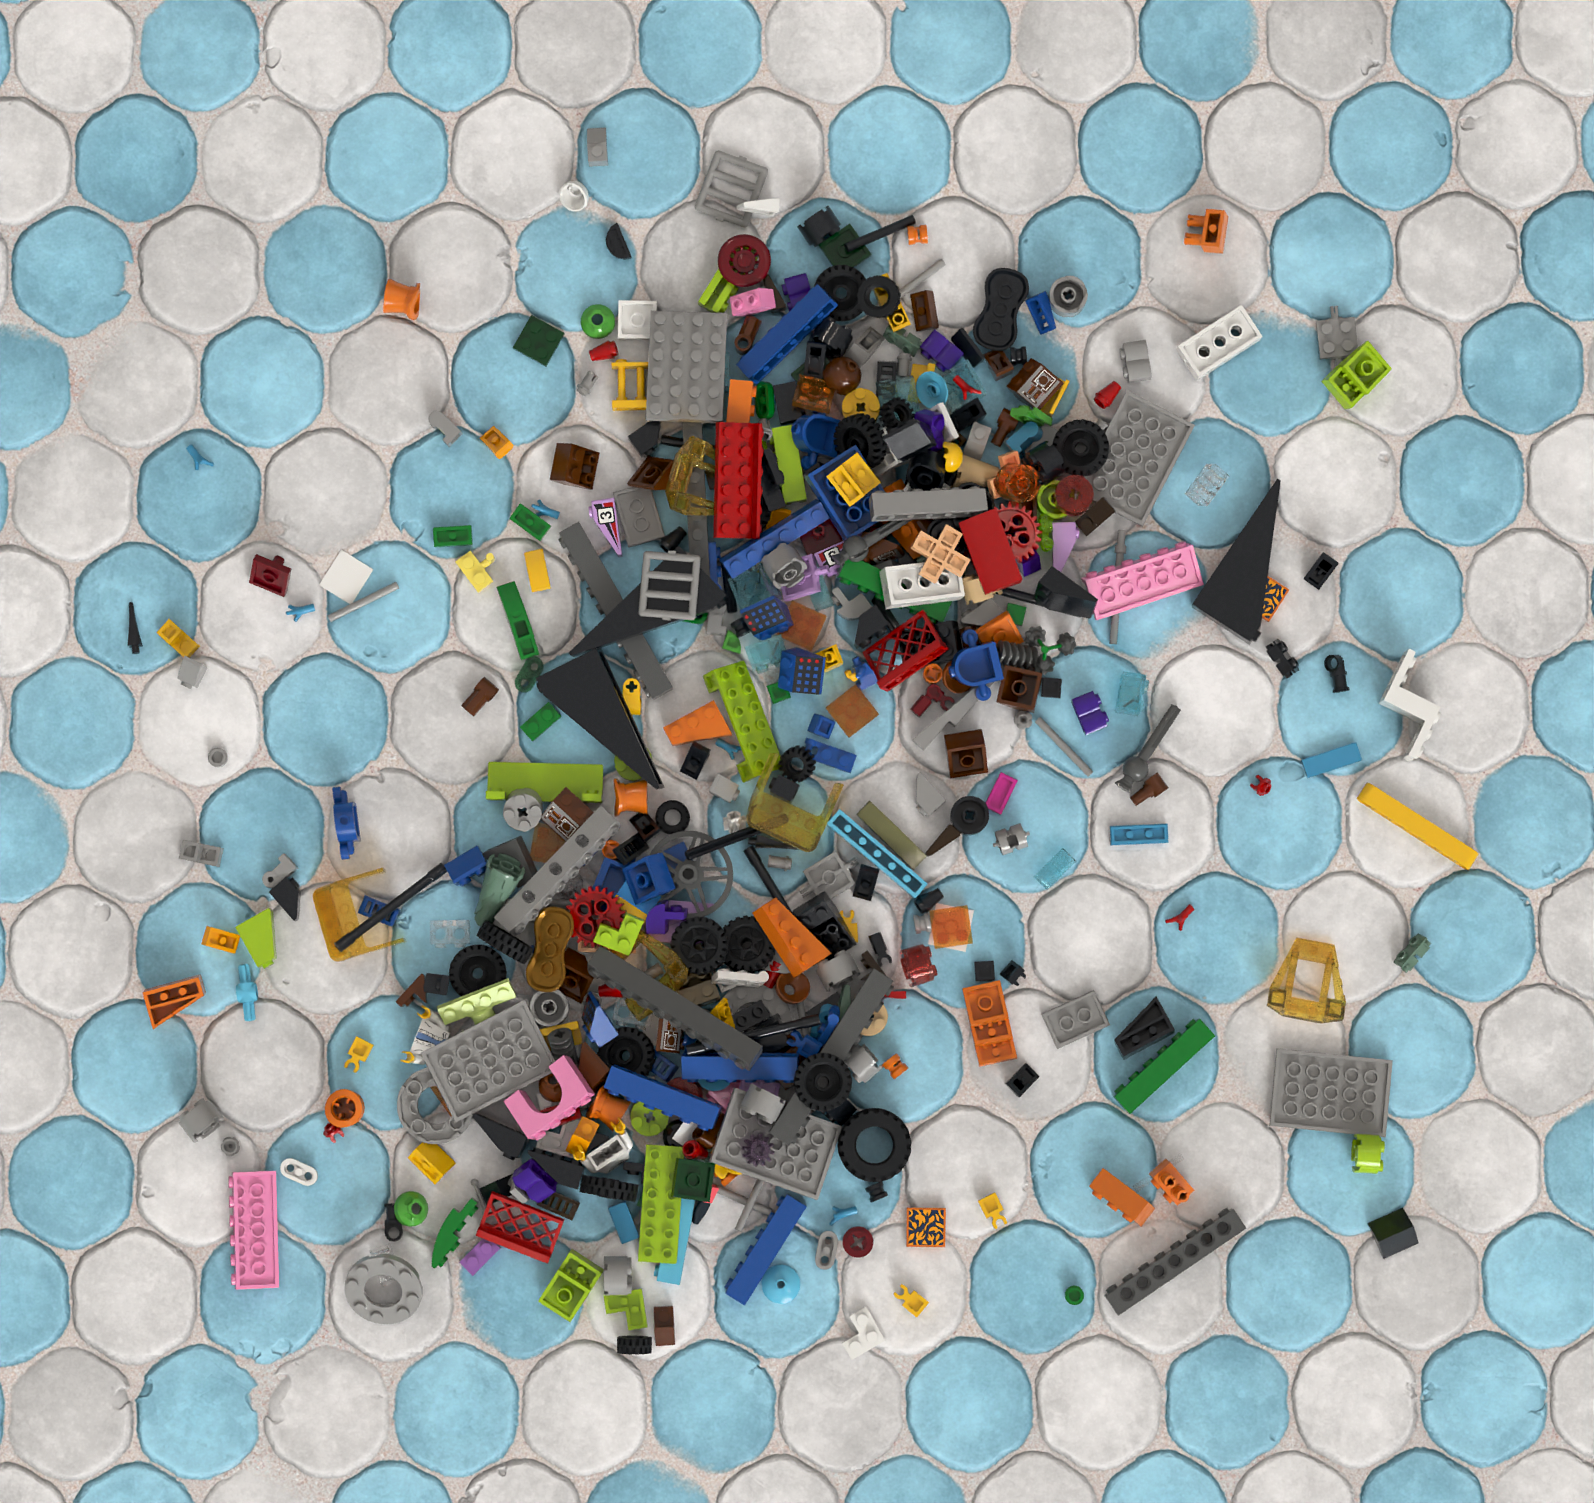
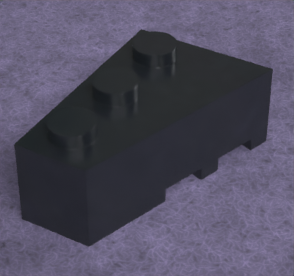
M1157 996L1114 1039V1044L1123 1060L1175 1033V1029Z

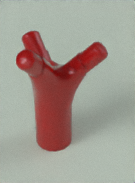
M959 375L953 378V381L961 388L964 400L967 399V392L982 393L980 390L969 386Z
M1189 904L1180 914L1171 919H1166L1165 922L1179 923V930L1182 931L1184 921L1195 909Z

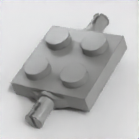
M1331 306V318L1316 321L1320 360H1336L1337 366L1356 350L1358 345L1355 317H1339L1338 306H1334V308Z
M835 851L805 869L803 873L808 879L809 886L799 891L803 894L802 897L804 898L812 892L819 895L825 891L830 899L855 885L856 883L851 877L850 869L859 864L856 861L857 859L854 857L845 863Z

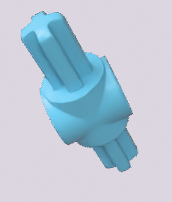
M242 964L238 966L240 984L236 985V995L238 1002L243 1004L244 1020L253 1021L256 1019L254 1002L258 1000V990L256 983L251 981L250 965Z

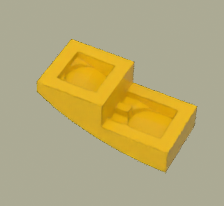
M543 549L524 552L532 592L551 589Z
M170 619L156 632L183 657L187 656L190 658L200 647Z

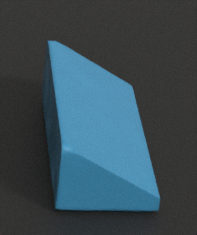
M626 1201L608 1208L622 1244L640 1238Z

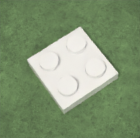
M619 300L618 339L650 340L651 310L657 311V301Z

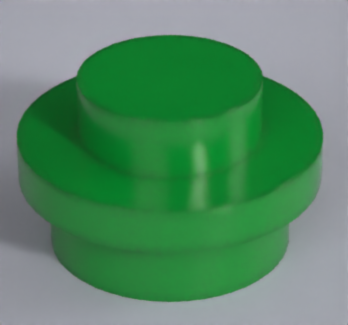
M1070 1286L1065 1291V1299L1071 1305H1078L1084 1299V1292L1078 1286Z

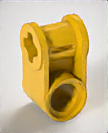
M629 678L623 684V697L631 715H641V686L636 679ZM630 682H634V685L637 686V689H634L633 692L626 688L627 685H630Z

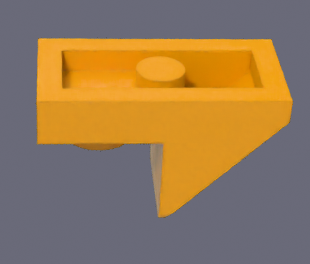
M492 426L480 437L498 459L503 458L514 446L495 426Z
M206 926L201 944L235 954L240 935Z
M582 1116L565 1151L572 1154L571 1149L577 1152L579 1151L577 1145H581L586 1154L600 1124Z

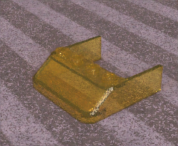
M770 753L750 798L746 822L751 828L801 851L812 852L820 841L844 785L841 783L834 784L821 815L815 816L763 792L779 756L777 753Z
M385 868L342 879L319 887L314 891L313 901L328 953L332 960L342 962L406 942L405 938H401L374 947H367L362 935L342 952L334 945L337 940L359 926L349 890V883L385 873Z

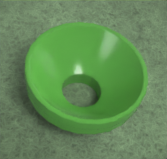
M601 304L589 306L581 316V327L584 333L594 339H602L610 335L615 327L613 312ZM596 314L603 317V322L600 325L592 323V317Z
M414 1191L402 1193L394 1204L396 1219L402 1225L409 1227L421 1224L428 1214V1203L424 1196ZM414 1203L420 1206L418 1214H414L411 1210Z

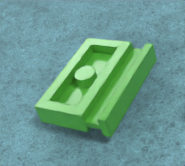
M1026 405L1011 408L1010 416L1024 425L1027 422H1035L1038 426H1044V423L1052 426L1053 418L1036 407H1033V410Z

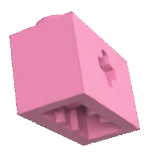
M757 288L730 297L733 316L746 317V315L751 316L776 308L773 289Z

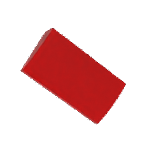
M996 508L958 523L985 595L1022 582V576Z

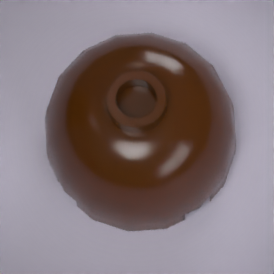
M848 357L834 358L825 366L823 371L825 383L830 389L834 388L837 390L839 395L846 396L861 383V369L854 360Z

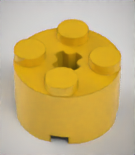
M857 388L845 396L842 402L843 419L857 413H864V415L868 414L870 418L878 420L880 403L872 391ZM857 406H864L865 412H857Z

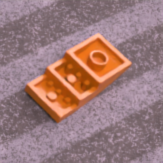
M1000 980L962 988L979 1067L1017 1059Z

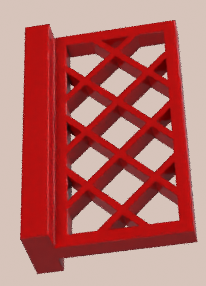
M921 610L862 653L878 679L877 684L879 688L888 692L946 652L948 647L941 640L926 611ZM923 617L925 620L924 628H916L917 620ZM904 629H911L908 640L900 639ZM915 630L922 632L920 642L912 641ZM927 633L933 634L935 638L930 644L924 643ZM890 639L895 640L893 651L885 649L886 643ZM900 641L907 642L905 653L897 652ZM911 644L919 645L918 652L914 655L909 654ZM875 650L880 651L878 661H873L869 654ZM884 652L892 653L890 664L882 662ZM896 654L904 656L903 662L899 666L894 665ZM881 665L889 666L887 674L881 677L879 673Z
M492 1191L476 1236L548 1264L565 1219ZM494 1198L502 1201L504 1207L496 1210L492 1203ZM518 1207L522 1214L514 1217L510 1208ZM506 1210L510 1219L501 1221L498 1213ZM536 1214L540 1221L532 1224L528 1215ZM494 1215L498 1223L495 1225L486 1223L487 1217ZM524 1217L528 1226L519 1228L516 1220ZM554 1221L559 1224L556 1229L550 1231L546 1222ZM512 1222L516 1230L509 1232L504 1225ZM542 1224L546 1233L538 1235L534 1227ZM530 1229L534 1237L527 1239L522 1232ZM548 1236L552 1242L551 1246L543 1245L540 1239Z

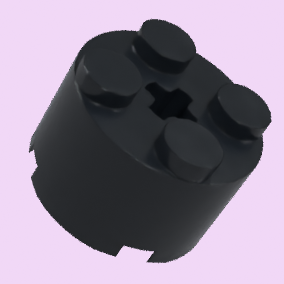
M829 206L825 207V212L821 209L805 220L803 223L804 227L801 224L797 226L810 246L814 245L816 247L825 240L824 236L829 234L831 237L840 231L839 226L841 223Z
M827 316L815 327L809 341L826 343L827 356L833 358L835 355L842 357L853 340L852 330L845 325H838L833 318Z
M1044 441L1026 452L1022 460L1023 467L1029 470L1032 480L1037 486L1043 484L1045 486L1066 472V468H1062L1064 460L1055 446H1048V441Z
M926 450L910 458L906 473V480L910 483L909 486L913 490L922 489L923 491L942 488L947 472L945 470L946 459L943 457L944 455L932 450Z
M974 796L960 798L955 802L950 812L952 826L966 836L980 833L986 827L989 820L987 805L983 800ZM966 811H967L968 813L973 812V813H974V815H973V819H974V820H971V819H968V820H967V819L965 818V817H966V813H965V812H966Z

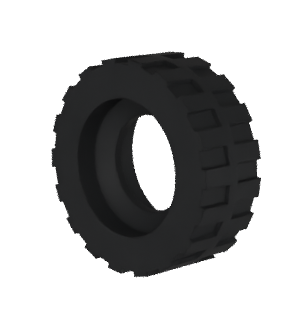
M878 275L869 277L858 288L857 302L860 305V309L866 315L874 318H886L898 309L901 301L900 289L890 278ZM877 287L885 289L888 293V300L883 306H875L870 301V293Z

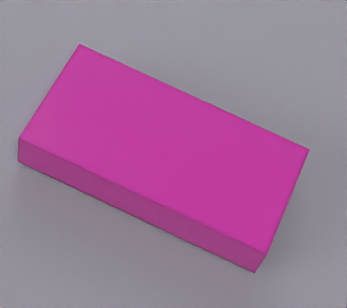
M1000 772L985 803L988 809L1001 815L1018 780Z

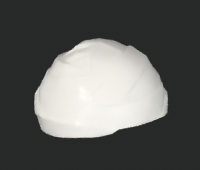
M568 181L563 184L559 197L565 208L577 212L581 211L588 204V190L582 183Z

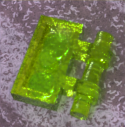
M1040 514L1037 522L1041 524L1038 530L1042 531L1041 535H1039L1042 539L1040 548L1042 551L1048 552L1054 545L1053 540L1049 537V533L1053 530L1052 518L1049 519L1048 514Z

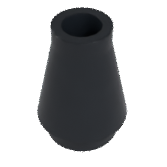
M678 526L674 531L661 538L659 545L666 553L674 551L687 533L682 527Z
M937 888L917 896L914 904L921 914L924 912L928 913L944 896Z

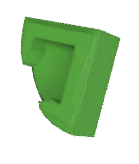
M728 630L722 649L740 654V641L732 631Z

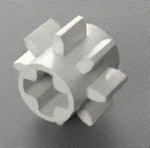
M738 811L729 812L727 817H723L724 831L728 830L731 834L746 828L745 815L741 816V813Z

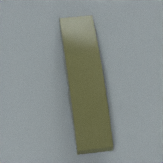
M868 801L856 814L913 870L927 857L871 801Z

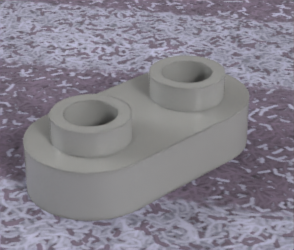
M832 1231L823 1232L818 1241L815 1262L823 1270L830 1269L835 1261L838 1237ZM826 1237L832 1238L831 1244L825 1243ZM823 1256L829 1258L827 1263H822L821 1258Z

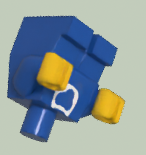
M859 656L852 659L854 664L851 666L852 671L847 670L844 672L851 681L855 682L857 680L856 685L860 690H864L878 682L874 671L866 662L861 661Z

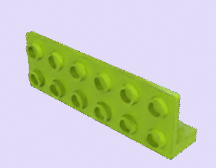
M745 661L723 666L703 675L709 693L716 692L717 690L720 691L745 757V761L736 765L742 782L744 783L760 775L779 770L781 765L778 764L781 756Z
M520 762L488 763L486 800L506 801L512 791L529 788L540 795L542 802H552L567 787L583 803H602L603 765Z
M646 1144L638 1261L677 1263L681 1198L671 1197L676 1158L684 1159L682 1147Z

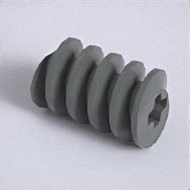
M1002 640L997 643L999 660L1003 665L1009 664L1012 667L1016 665L1017 668L1023 666L1024 669L1028 670L1030 665L1034 666L1038 658L1036 647L1023 646L1022 644L1009 643Z
M560 1028L550 1032L548 1040L554 1060H558L563 1055L570 1056L576 1065L578 1056L571 1030L569 1028Z

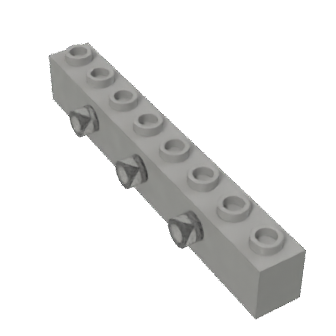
M600 806L494 918L514 937L521 934L525 930L526 925L539 915V911L551 903L555 894L561 892L565 888L566 883L577 876L579 869L591 861L593 855L605 846L606 841L610 837L618 833L621 824Z

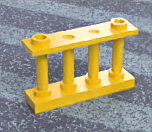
M617 359L616 362H611L612 369H618V397L616 400H612V410H646L647 397H645L644 369H648V362H627L626 359ZM625 369H637V397H635V400H628L626 397Z

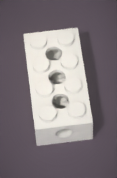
M1240 305L1178 345L1176 351L1195 380L1198 381L1259 342L1263 336L1244 307ZM1231 330H1237L1240 335L1233 336ZM1215 340H1221L1224 346H1217ZM1199 350H1205L1208 356H1200Z
M925 562L884 567L880 571L885 608L891 609L960 600L965 596L962 576L958 577L944 568L939 577L943 581L942 585L939 581L934 584L919 575ZM920 580L924 582L925 587L921 586ZM901 583H904L907 589H904Z

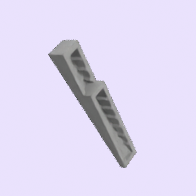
M994 682L987 683L986 686L990 687ZM978 686L972 689L912 741L924 751L948 723L955 727L978 701L975 696V689Z

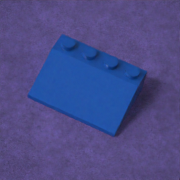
M856 445L804 477L844 541L853 535H858L878 522H871L869 498L875 491H884L881 484H879L852 506H849L826 477L857 452L864 459Z

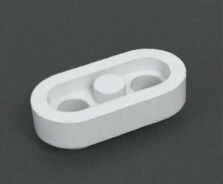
M289 1158L281 1163L280 1171L283 1176L300 1184L310 1186L318 1179V1173L315 1168L296 1159ZM290 1164L294 1166V1170L292 1172L288 1171L287 1169L288 1165ZM307 1172H310L312 1174V1178L310 1180L305 1178V1174Z

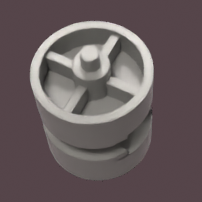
M1020 823L1010 826L1009 830L1001 829L995 832L996 843H993V847L997 846L1000 848L1002 855L1013 852L1014 848L1017 850L1028 847L1026 838L1030 833L1029 831H1023Z

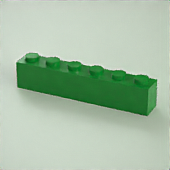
M849 559L840 566L836 577L840 578L839 582L848 586L850 584L858 586L857 590L866 594L869 591L875 594L874 597L876 599L884 601L880 578L881 569L864 561L852 562ZM901 583V586L904 589H907L906 585L904 583ZM952 601L907 606L904 608L909 609L908 613L912 615L925 610L932 624H937L944 621Z
M1192 1019L1185 1026L1187 1029L1182 1034L1178 1032L1171 1038L1173 1042L1168 1047L1164 1045L1157 1051L1159 1055L1154 1060L1150 1058L1143 1064L1144 1069L1140 1073L1135 1071L1128 1078L1130 1080L1125 1086L1121 1084L1114 1091L1116 1095L1113 1097L1128 1114H1131L1215 1037L1201 1019L1196 1021Z

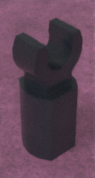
M881 932L868 936L874 953L878 954V965L882 967L881 959L884 957L888 959L889 963H892L891 956L885 952L887 947Z

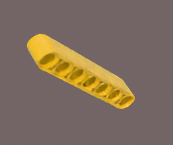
M1368 782L1356 798L1368 808L1466 870L1470 869L1479 855L1478 852Z

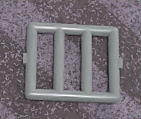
M719 150L716 151L697 198L695 209L716 217L718 221L723 222L725 220L744 228L747 227L753 213L745 212L743 219L703 205L707 194L735 205L747 201L711 188L710 185L713 177L752 190L749 201L758 200L768 174V169L746 161L747 158L739 156L738 158ZM720 159L759 173L756 184L716 170Z
M645 551L643 553L638 614L644 617H656L671 621V619L694 620L697 608L700 556L679 554L676 551H668V553ZM650 560L693 562L692 574L650 571ZM649 578L691 581L690 593L648 590ZM647 597L689 601V611L646 609Z

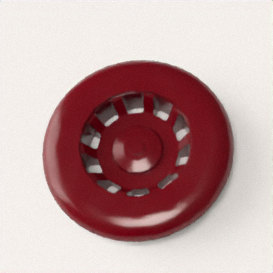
M748 234L731 237L722 245L718 254L720 273L729 283L740 287L753 286L762 281L768 274L771 265L770 252L765 243L759 238Z

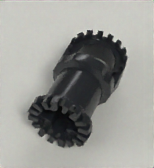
M1340 655L1327 656L1324 666L1330 672V677L1333 679V693L1349 691L1345 676L1347 671H1345L1343 658ZM1333 658H1335L1337 661L1336 668H1333L1331 666V661Z
M395 1203L384 1204V1207H386L385 1236L389 1241L395 1242L402 1238L403 1230L402 1224L396 1219L394 1214ZM392 1227H396L399 1230V1236L394 1239L389 1236V1230Z

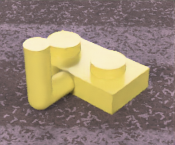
M471 551L455 561L478 593L494 582L485 571V568L495 561L492 553H488L486 559L480 563Z

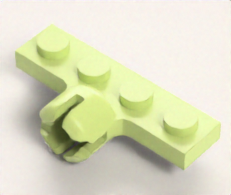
M509 978L438 1005L437 1010L444 1025L465 1017H471L476 1025L496 1015L493 1007L516 998V993Z

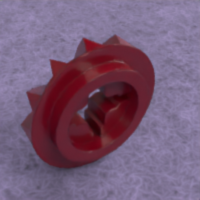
M852 1227L844 1234L843 1248L850 1256L856 1258L864 1257L872 1250L873 1237L866 1228ZM852 1235H855L858 1239L865 1236L861 1242L863 1249L858 1245L851 1248L855 1242Z

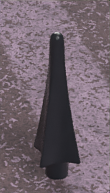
M129 602L127 646L132 648V654H139V647L143 645L136 623L133 602Z
M758 834L756 837L748 838V844L755 845L754 848L800 850L801 848L799 845L780 842Z

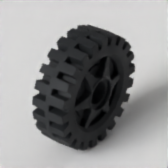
M848 265L829 267L819 275L814 284V287L817 284L821 286L838 304L828 315L835 321H849L863 312L857 302V293L859 286L862 285L863 281H866V278L856 268ZM840 287L845 288L847 291V296L843 299L836 296V290Z
M857 413L844 418L835 427L836 432L833 437L837 439L833 441L834 445L838 446L835 450L842 454L856 445L872 469L881 464L887 453L885 451L887 444H884L885 441L882 437L884 431L883 429L879 430L880 424H875L876 420L870 418L868 414Z
M1085 419L1069 421L1057 431L1053 439L1052 445L1055 446L1064 460L1062 468H1066V473L1072 476H1090L1099 471L1108 458L1109 442L1107 436L1100 426L1092 421ZM1077 444H1084L1086 450L1083 453H1078L1075 450Z
M754 916L736 917V920H730L729 924L723 927L728 940V953L724 963L735 972L745 970L748 973L755 974V971H762V968H766L769 961L773 960L776 950ZM745 942H752L749 948L742 947Z
M699 916L688 918L680 923L672 934L670 944L672 956L678 966L688 973L696 975L708 974L719 968L726 959L728 953L727 936L722 927L712 919ZM696 942H704V948L702 950L694 949Z
M486 920L477 933V937L522 964L527 962L534 950L525 942Z
M471 945L460 950L451 961L449 969L451 985L460 996L505 980L507 974L506 965L500 954L485 945ZM476 968H481L483 971V975L479 979L473 977V971Z
M615 1028L619 1035L600 1048L598 1046L597 1055L609 1069L615 1064L647 1077L649 1071L653 1068V1063H655L654 1045L651 1043L650 1038L635 1028ZM628 1050L630 1053V1058L627 1061H624L622 1059V1054L624 1051Z
M829 1053L811 1055L803 1060L796 1070L794 1076L796 1094L803 1104L813 1110L829 1111L835 1109L850 1094L852 1088L851 1072L846 1063L835 1055ZM821 1076L828 1079V1085L825 1088L818 1085V1079Z
M582 1175L579 1192L604 1198L636 1202L638 1185L604 1177L598 1178Z

